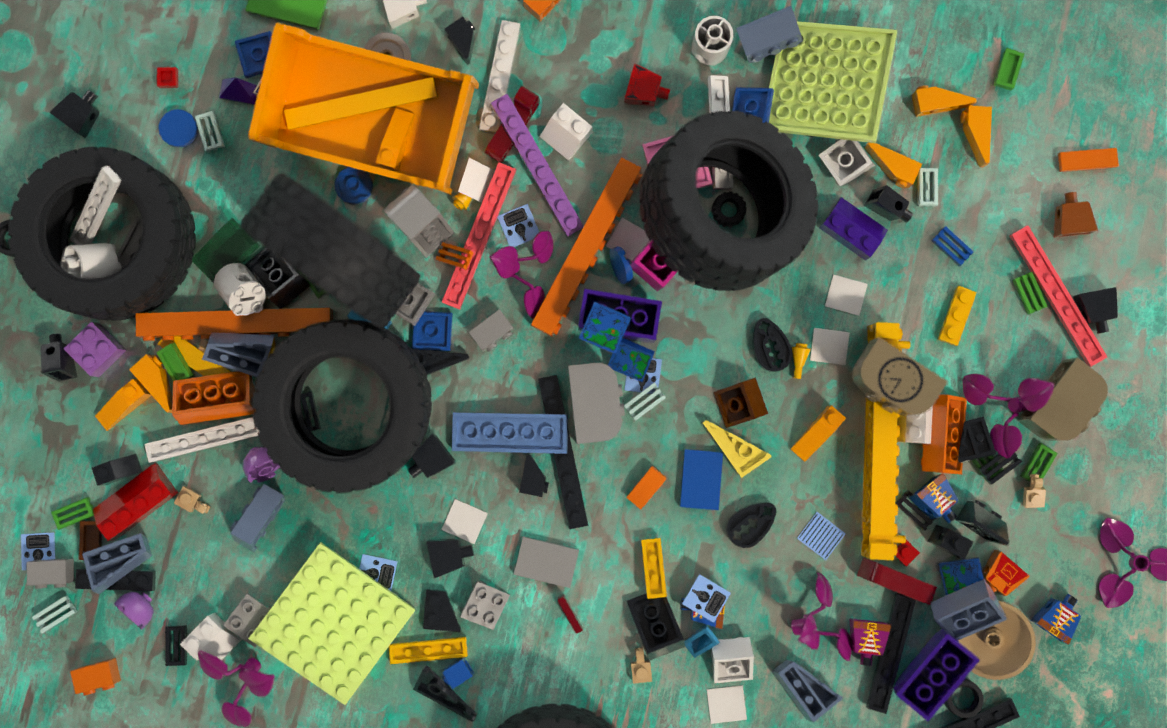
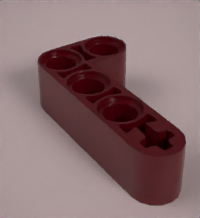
M521 86L514 97V106L525 125H527L538 108L540 99L537 94ZM502 124L485 149V154L500 163L505 160L514 146Z
M864 557L856 575L928 605H931L937 590L936 586Z

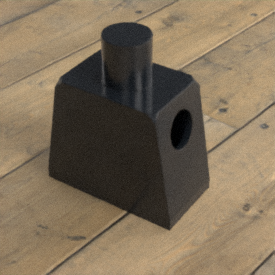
M89 89L82 98L71 92L49 113L77 134L86 138L100 113L92 106L98 96Z
M887 185L873 189L864 204L865 207L889 221L901 219L907 223L913 215L912 212L906 209L909 201Z
M1116 287L1073 296V300L1088 324L1095 323L1097 334L1109 332L1107 320L1118 317Z
M61 334L49 335L50 343L41 346L42 374L58 382L77 378L74 359L64 350L67 345L62 343Z
M431 434L413 454L412 458L416 463L407 470L413 478H416L422 472L429 478L457 462L437 435Z
M935 525L927 541L959 559H965L973 545V541L940 525Z
M436 539L426 542L434 578L464 567V558L474 556L473 545L461 546L460 539Z

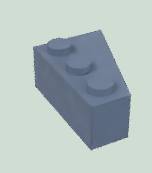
M211 332L202 360L258 377L259 372H262V366L272 347L274 335Z
M265 484L261 488L258 487L253 494L254 499L250 504L245 505L242 510V517L239 521L236 520L230 528V534L234 541L254 553L257 549L255 544L261 536L264 537L267 532L265 529L274 520L285 501L283 494Z
M140 533L82 553L92 591L97 594L102 593L150 558L152 553L147 537Z
M785 660L772 671L808 721L815 722L843 699L842 696L835 693L794 661Z

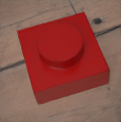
M157 67V87L178 88V69L176 67Z
M906 539L905 543L897 545L895 557L907 567L920 552Z

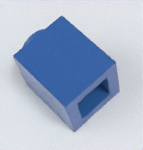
M465 657L446 667L442 672L444 674L442 676L444 682L448 686L450 685L452 689L474 675Z

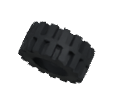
M733 191L723 192L717 196L711 211L713 219L717 221V224H721L723 227H732L738 225L744 219L747 208L746 201L743 200L742 196L740 197L738 193H733ZM726 202H732L737 207V212L732 217L723 215L721 211L722 205Z

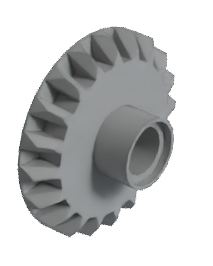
M392 33L377 34L369 39L364 46V49L411 61V52L406 42L398 35Z

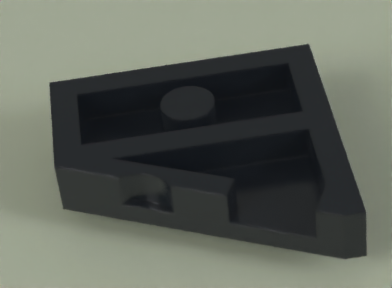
M984 416L965 421L963 423L957 463L960 464L995 455L996 451Z
M426 590L423 629L461 632V627L455 616V611L450 603L447 591Z

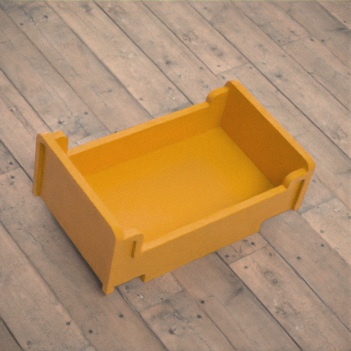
M277 22L274 26L249 130V139L272 148L277 147L436 189L451 195L453 189L450 188L474 89H478L479 83L474 76L452 70L447 71L313 36L305 30ZM430 77H433L435 80L438 94L436 98L289 130L284 113V110ZM395 108L414 114L399 170L376 163L382 140Z

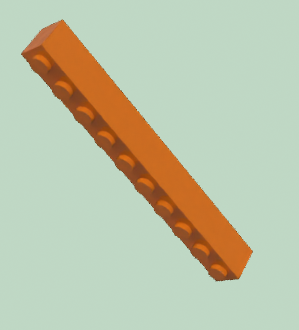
M622 157L620 158L531 324L533 328L550 337L553 334H558L562 327V324H560L562 317L566 318L571 310L568 307L572 300L575 301L580 293L577 289L581 283L585 284L589 276L587 274L589 267L593 268L598 259L596 257L598 250L602 251L607 243L604 240L608 233L611 235L616 226L613 222L616 217H621L625 209L622 207L625 200L629 201L634 192L631 190L634 183L638 185L642 178V174H640L641 167Z
M330 307L263 309L258 313L246 316H237L232 310L136 313V337L143 338V341H155V338H162L163 341H173L174 337H181V340H193V337L196 336L209 340L211 332L257 335L278 334V337H289L290 334L309 325L332 321L333 309Z

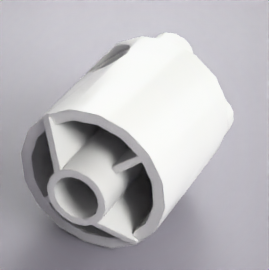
M709 16L702 19L697 25L692 41V54L700 63L716 66L726 58L733 40V29L730 23L722 17Z
M108 243L66 246L60 262L61 268L83 279L105 278L119 272L122 268L117 259L115 245Z
M231 263L218 271L215 275L214 287L235 315L246 316L258 313L263 309L266 298L265 289L245 265Z

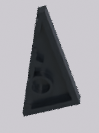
M412 349L418 356L427 375L470 359L469 354Z
M425 665L413 690L473 722L477 713L429 666Z

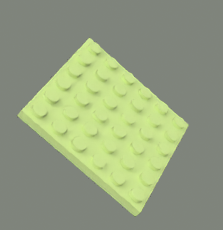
M797 21L803 42L799 43L796 47L783 49L775 56L769 88L774 90L769 123L779 129L778 132L876 143L898 34L897 30Z
M320 542L251 634L249 640L346 705L412 616L415 608Z

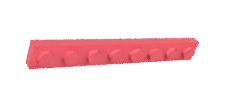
M498 162L464 246L465 249L474 252L467 270L455 268L442 300L443 304L458 310L461 309L517 171L515 168ZM461 253V256L467 257V254ZM459 259L458 263L464 264L465 261Z
M1027 225L1011 234V240L1029 270L1033 272L1037 283L1085 363L1092 367L1107 358L1106 353L1030 227Z

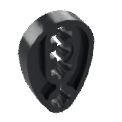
M761 318L756 322L753 332V351L758 365L769 372L783 370L790 364L793 355L792 347L787 337L768 318ZM761 322H764V324L769 325V327L766 328L767 332H764L763 329H759V326L762 325ZM769 339L771 342H775L773 346L774 351L778 350L779 352L776 358L782 361L779 364L780 368L772 365L775 359L773 356H769L771 348L766 347Z
M768 502L756 503L734 513L726 524V533L729 540L741 548H750L758 544L768 533L777 513L776 507ZM765 506H766L767 508H769V507L772 508V509L770 510V513H771L770 516L767 515V514L762 515L763 512H764V509H763V508H764ZM750 518L757 520L755 522L756 527H749V533H742L740 540L732 538L734 537L733 532L735 530L737 532L742 530L741 525H749L748 520Z

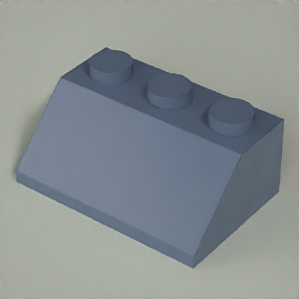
M792 6L736 28L749 63L759 62L766 56L776 55L783 49L796 47L799 43L803 42Z
M984 579L931 602L932 612L937 624L957 640L1007 620L995 593Z

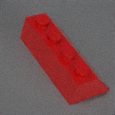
M155 462L93 509L96 526L107 541L117 540L177 495L178 491Z

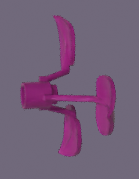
M541 231L534 237L532 243L533 256L518 258V252L513 246L503 247L490 256L500 277L505 279L513 277L530 288L524 294V306L531 319L535 318L545 299L544 290L541 286L534 287L529 282L515 275V273L520 269L519 261L537 258L538 262L543 264L550 259L553 253V238L549 231Z
M968 374L962 380L964 396L973 405L984 404L987 401V397L1008 402V408L1013 412V415L1005 421L1004 425H994L990 432L995 450L1005 458H1010L1022 443L1020 430L1013 425L1008 426V424L1019 415V412L1042 409L1049 401L1054 389V383L1038 378H1027L1018 387L1019 397L1006 398L990 395L994 385L984 375Z
M1106 518L1100 528L1102 546L1110 553H1117L1122 549L1123 552L1131 557L1129 559V566L1131 568L1129 572L1121 578L1116 574H1108L1099 582V593L1106 608H1115L1125 604L1132 597L1134 587L1132 583L1125 581V579L1136 571H1145L1150 566V572L1156 579L1167 581V549L1157 548L1152 550L1149 555L1150 561L1144 555H1135L1125 548L1134 541L1132 529L1121 521Z
M817 572L816 596L821 606L809 614L803 615L801 619L792 620V631L794 635H799V642L807 645L812 650L819 647V635L836 637V645L840 655L849 662L851 661L852 643L848 631L841 628L838 634L817 630L813 615L825 609L826 606L831 607L833 602V592L830 583L823 574Z
M200 650L198 652L199 663L203 672L209 677L220 680L224 675L229 676L239 670V678L243 680L244 684L233 704L225 702L222 705V713L230 723L243 728L249 726L252 721L251 714L244 707L237 705L238 700L246 686H249L251 693L258 697L267 696L272 690L275 675L259 672L262 666L255 658H249L244 665L239 664L236 668L227 671L228 666L225 662Z

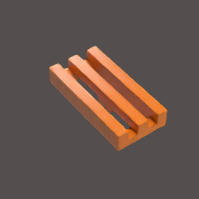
M442 242L441 246L443 248L438 251L440 256H436L435 260L467 270L474 252ZM451 249L467 254V257L448 252L447 250ZM445 255L463 260L465 263L461 264L445 259Z

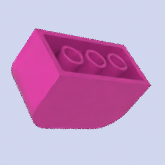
M649 240L631 261L630 266L637 275L658 292L666 286L678 270L673 271L664 263V256L659 257L651 245L653 240Z

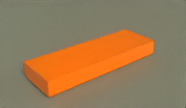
M1117 148L1058 153L1060 172L1119 167Z

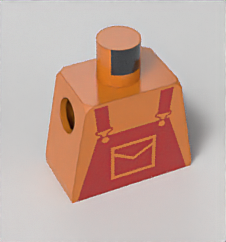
M998 550L993 551L982 570L983 578L993 592L1003 596L1009 595L1030 577L1003 552Z

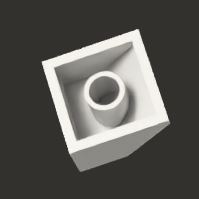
M563 103L550 118L540 138L569 161L593 133V127Z
M840 139L819 154V157L840 186L861 176L875 166L858 141Z
M933 406L923 414L900 415L897 418V425L900 427V435L897 437V442L931 444Z
M212 613L180 645L198 661V652L200 650L223 660L242 639L224 627L225 622L216 613Z
M750 637L718 639L720 643L711 648L714 683L753 680L754 656Z

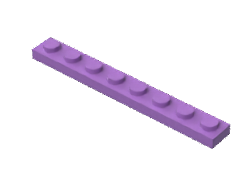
M505 94L491 102L493 110L565 235L568 237L584 227L509 95Z

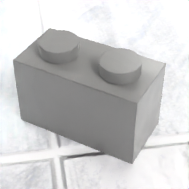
M499 309L469 331V334L483 352L486 350L490 352L498 346L496 343L499 340H506L513 335L511 331L514 328Z
M74 558L27 562V586L35 585V589L47 588L49 584H54V588L67 587V583L74 582Z

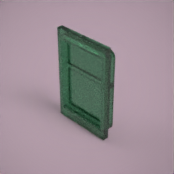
M231 218L196 253L192 262L214 283L215 275L221 268L231 263L243 264L260 245Z

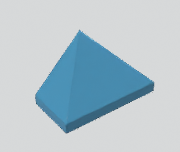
M706 624L684 640L685 647L694 658L720 643Z

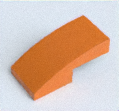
M651 466L626 498L641 510L665 482L667 477L654 466Z

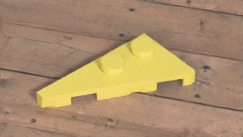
M707 420L702 422L740 478H743L772 457L769 453Z

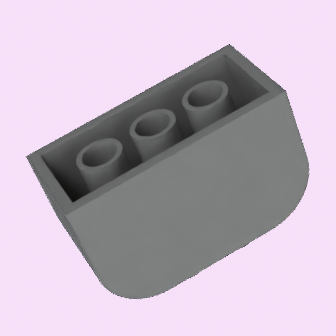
M413 184L406 188L399 197L390 202L383 210L426 258L439 248L442 242H445L454 234L441 213Z
M603 363L568 366L577 444L612 439L621 428V416L625 415L624 404H620L619 397L623 396L622 385L618 384L615 372L611 367Z

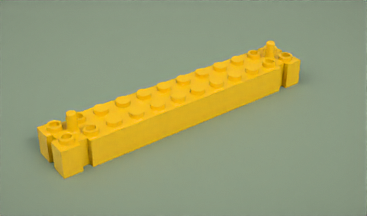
M876 322L873 325L867 326L868 343L880 337L901 352L902 349H910V341H898L902 339L900 323ZM865 397L863 540L861 556L868 559L894 560V555L896 556L897 545L893 543L906 542L905 535H897L898 527L895 524V516L898 515V505L895 504V496H898L899 492L898 485L896 484V476L899 475L896 457L899 456L900 452L899 445H897V437L900 435L897 418L900 415L895 412H887L882 408L881 403L878 401L872 402Z

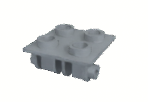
M479 580V582H476L460 617L494 630L510 594L490 587L485 582Z
M246 594L223 626L253 647H256L257 645L249 640V637L272 607L269 606L267 608L252 596Z

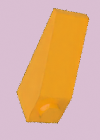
M928 85L918 87L911 95L916 117L964 109L969 105L973 106L977 102L976 98L938 87L928 88Z
M969 105L962 111L960 122L963 123L964 134L979 167L983 168L990 162L992 107Z
M395 108L382 140L376 163L399 170L414 118L413 113Z
M868 142L865 145L864 149L887 177L895 182L896 186L909 188L914 184L922 163L877 143Z
M146 354L129 370L167 413H172L173 396L166 369L162 366L163 363L158 356Z
M132 379L114 394L95 417L105 430L109 431L152 395L138 379Z
M832 405L827 406L790 450L805 462L837 430L846 417Z

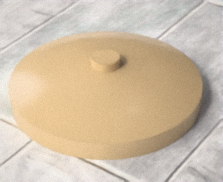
M1000 600L998 601L1007 620L958 640L980 659L971 672L992 680L1008 679L1021 673L1031 662L1036 646L1033 627L1025 614L1017 607Z

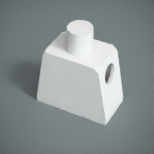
M383 0L392 29L419 16L417 6L426 4L427 0Z

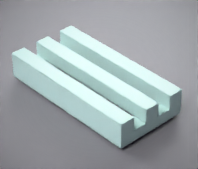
M212 110L196 115L195 119L205 152L209 153L211 150L215 151L218 148H225L215 112ZM209 116L211 117V121H212V124H213V127H214V131H215V134H216V137H217V140H218V143H217V144H216V141H215V138H214V135H213V131H212V128H211V125H210V121H209V118H208ZM203 118L210 137V141L212 144L211 146H209L206 134L203 128V124L201 121V119Z
M920 168L917 175V207L938 206V168ZM923 172H925V201H923ZM929 172H932V201H930Z
M654 382L625 404L624 407L636 421L666 397ZM653 388L655 389V392L653 394H651L649 397H647L633 409L629 407L642 396H644L646 393H648L650 390H652ZM656 395L660 396L659 399H657L655 402H653L651 405H649L647 408L641 411L638 415H635L634 412L636 410H638L640 407H642Z
M67 595L32 618L36 620L37 627L41 628L40 632L45 633L78 611ZM66 601L67 604L46 618L41 619L43 615ZM70 608L71 611L45 626L44 623Z

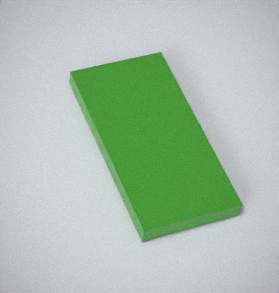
M248 0L246 12L319 30L327 0Z

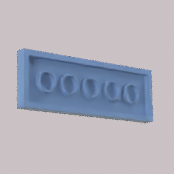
M453 413L452 451L567 454L568 415Z

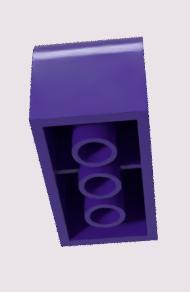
M584 289L578 324L579 331L582 332L593 304L596 302L631 317L623 335L624 339L654 343L656 341L662 301Z
M941 629L927 642L899 676L893 687L896 696L929 722L978 664L980 659L945 629Z

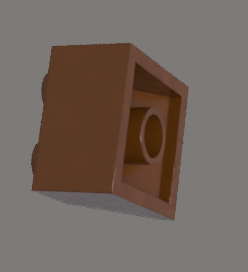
M756 377L714 392L726 428L768 414Z

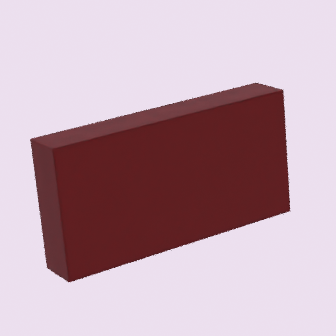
M564 594L559 596L557 601L575 633H580L583 631V627Z

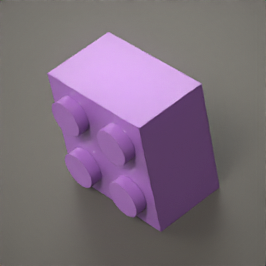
M90 322L64 348L90 376L100 377L127 351L101 324Z

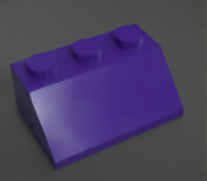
M842 197L819 227L865 261L871 258L888 229Z

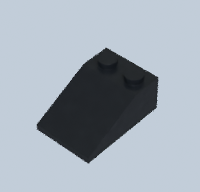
M267 248L261 250L244 264L263 286L267 298L279 309H283L310 286L302 274Z
M975 500V502L967 501L955 520L986 541L1008 546L1007 523L1001 520L1002 516L994 511L990 513L985 509L986 505L978 500Z
M646 593L627 601L649 661L685 647L684 638L667 597L647 599Z

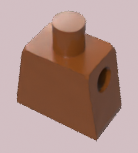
M1077 192L1065 193L1066 203L1055 208L1054 238L1086 235L1098 231L1090 203L1088 201L1078 202Z

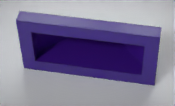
M237 77L223 79L219 98L256 105L257 96L253 92L257 85Z

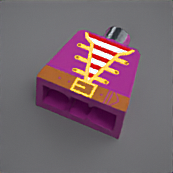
M850 618L852 651L861 654V665L872 666L873 655L883 656L891 625L886 622Z

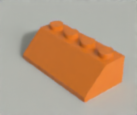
M237 371L173 381L172 416L180 425L252 415L255 412V409L252 408L253 393L255 392L252 375Z
M940 394L933 404L931 444H922V471L962 475L963 463L958 464L957 459L963 423L966 421V398Z

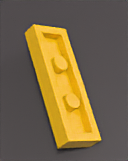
M961 286L956 287L938 340L958 346L977 292Z
M661 538L641 540L647 599L667 597Z

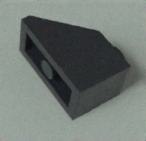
M462 16L444 30L448 39L468 65L471 62L475 41L473 31L475 28L470 20L466 22Z
M137 454L91 467L97 486L109 485L143 472Z
M527 454L519 493L542 497L543 493L547 494L549 482H546V476L532 455Z

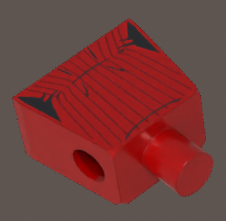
M634 64L624 103L653 107L657 97L668 100L671 89L660 86L661 75Z

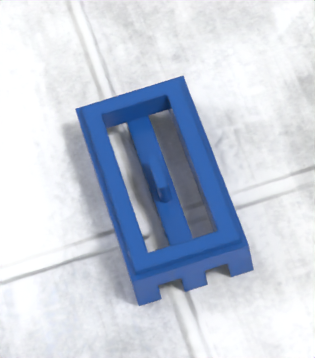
M946 226L931 240L958 266H961L974 252ZM941 238L946 244H948L950 248H952L962 258L959 259L938 239ZM952 241H954L963 251H961Z

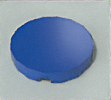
M180 109L171 110L161 118L159 134L170 146L186 147L195 140L198 126L195 118L187 111Z
M351 167L341 170L334 182L338 197L349 204H360L366 201L373 190V181L366 171Z
M614 247L610 250V262L617 279L621 284L625 285L630 283L633 278L631 263L629 259H625L624 255H626V252L621 247Z

